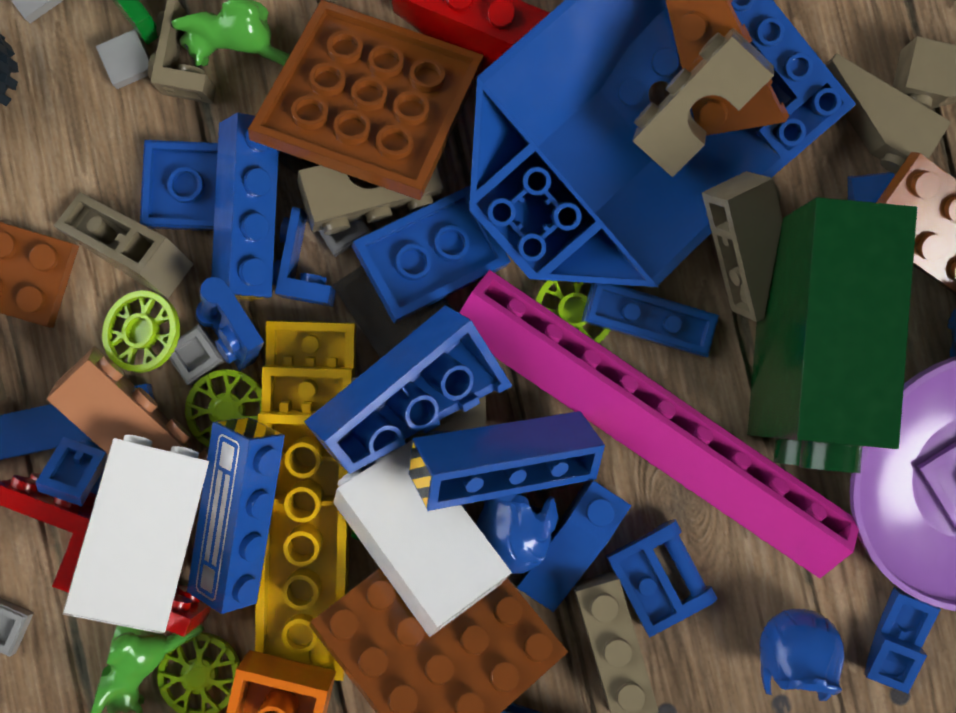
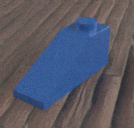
M594 480L585 481L556 525L555 530L551 533V542L545 559L537 568L527 571L516 587L554 612L606 546L632 505Z

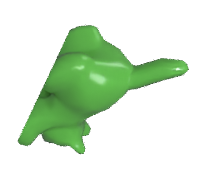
M229 0L222 3V9L217 15L205 11L186 15L171 21L174 29L186 32L181 36L180 44L194 58L196 66H207L209 56L218 49L258 54L282 66L285 65L290 56L289 53L271 46V31L267 22L269 12L265 6L253 0Z
M200 624L183 637L175 633L166 636L163 633L159 634L117 625L106 664L110 665L102 671L91 713H102L105 706L108 713H128L131 711L142 713L141 704H144L145 698L139 693L140 683L161 663L168 652L173 651L189 639L201 634L204 627Z

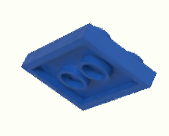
M469 186L353 241L351 247L393 323L481 280L489 269L495 273L507 267L511 262L505 250L470 212Z

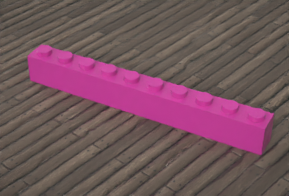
M490 269L471 292L459 313L471 319L495 358L573 411H581L589 422L713 505L723 514L757 535L761 540L767 542L818 578H822L854 552L859 529L852 515Z

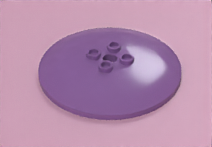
M956 356L928 367L904 383L899 449L863 446L861 473H851L849 491L851 513L859 529V540L876 567L905 593L932 606L956 611Z

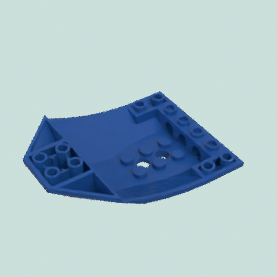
M564 0L477 76L469 210L529 279L658 287L712 233L702 192L745 171L772 178L851 110L856 103L773 0H733L731 5L741 25L745 24L752 38L751 45L773 64L774 77L772 78L771 86L779 102H783L789 118L785 123L707 135L705 145L671 177L633 142L636 129L638 128L634 121L651 103L649 100L650 87L659 81L669 84L682 70L666 0ZM691 108V109H690V112H691V115H692V117H693V119H694L693 112H692V108Z

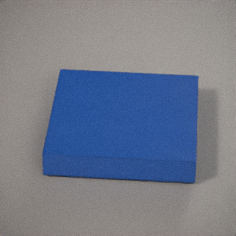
M144 140L140 224L150 229L214 231L218 143Z

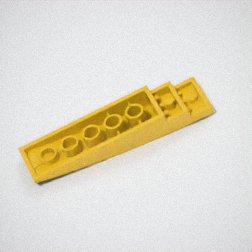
M266 321L265 366L262 367L261 412L258 414V422L284 434L285 438L257 604H255V651L336 671L335 680L343 681L344 670L310 628L309 624L310 621L348 593L351 527L333 503L336 490L339 487L337 483L348 472L328 453L304 421L351 383V378H355L357 323Z

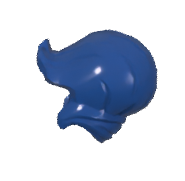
M521 493L485 500L476 525L510 569L511 574H521L537 568L543 562L550 546L551 533L555 530L559 517L554 497L549 496L541 509L530 505L528 499L522 496Z
M789 609L776 614L766 623L760 636L761 678L766 694L772 695V676L781 689L816 691L819 701H827L831 695H837L842 691L839 682L845 659L844 646L837 628L828 618L809 609Z

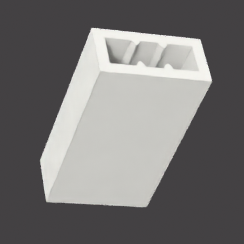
M124 435L123 440L113 439L62 615L159 634L165 633L209 461L198 458L199 452L180 446H172L170 451L153 448V441L136 435Z
M411 440L402 447L375 460L376 463L366 470L358 469L351 474L347 473L337 483L339 487L336 490L333 503L425 632L431 637L500 586L512 572L462 505L427 511L408 474L413 441Z

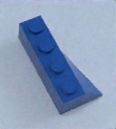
M445 305L304 422L328 453L351 474L403 446V440L421 430L427 433L441 425L439 420L460 409L466 412L479 405L480 398L493 391L501 393L513 385L471 319Z

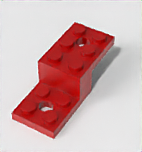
M31 473L30 477L13 475L10 480L0 481V506L73 533L52 585L54 588L69 593L96 494L90 492L83 506H79L38 492L35 482L40 473ZM178 585L166 630L185 637L208 618L211 607L188 593V586Z

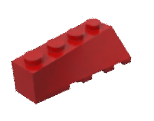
M391 0L394 13L422 34L484 55L479 74L550 13L521 0Z

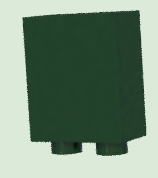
M816 197L782 218L764 319L756 323L747 435L775 438L773 463L798 465L801 468L861 473L863 446L899 449L917 219L916 206Z

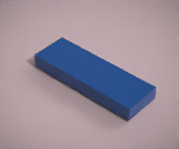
M591 283L581 322L696 356L708 357L719 315L624 286Z

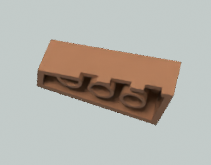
M96 346L92 347L55 383L47 397V400L107 454H109L114 438L123 440L124 435H136L153 441V448L170 451L172 446L185 447L199 452V459L207 460L208 450L203 449L200 451L189 440L191 438L189 432L175 419L171 418L169 420L157 408L158 404L140 387L136 388L124 375L123 371ZM201 491V495H200V499H199L197 511L200 509V502H201L202 491Z

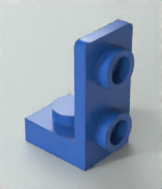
M292 207L290 218H283L280 229V243H285L282 260H276L273 265L272 286H276L275 294L286 299L333 307L337 290L332 286L326 285V277L301 273L300 280L295 279L307 214L302 208Z
M63 437L35 482L38 492L83 506L90 492L97 495L108 457L107 453L93 442L87 440L77 442Z

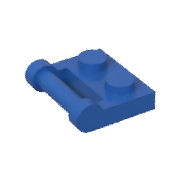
M219 277L207 278L200 288V298L202 301L196 308L195 317L200 325L212 327L219 338L215 341L220 355L226 363L234 362L238 370L241 371L255 363L264 341L227 283Z
M676 519L659 525L653 531L606 555L610 566L620 579L621 586L649 638L710 606L718 599L712 586L705 585L679 534L682 530ZM663 543L690 592V595L681 601L653 550Z

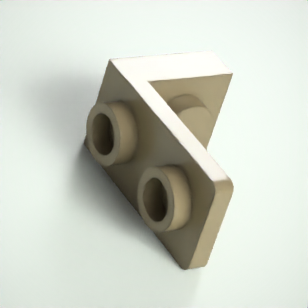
M167 0L165 11H160L157 17L156 31L159 41L156 53L151 54L148 62L150 82L162 95L213 104L216 86L204 74V70L187 64H179L177 69L181 49L180 38L184 31L174 29L171 21L186 16L187 12L178 0Z

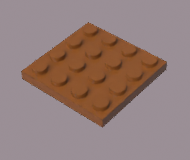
M321 0L249 126V139L421 200L479 75L484 55Z
M380 568L310 621L309 624L310 628L376 713H501L568 653L567 649L508 578L431 637L425 632Z

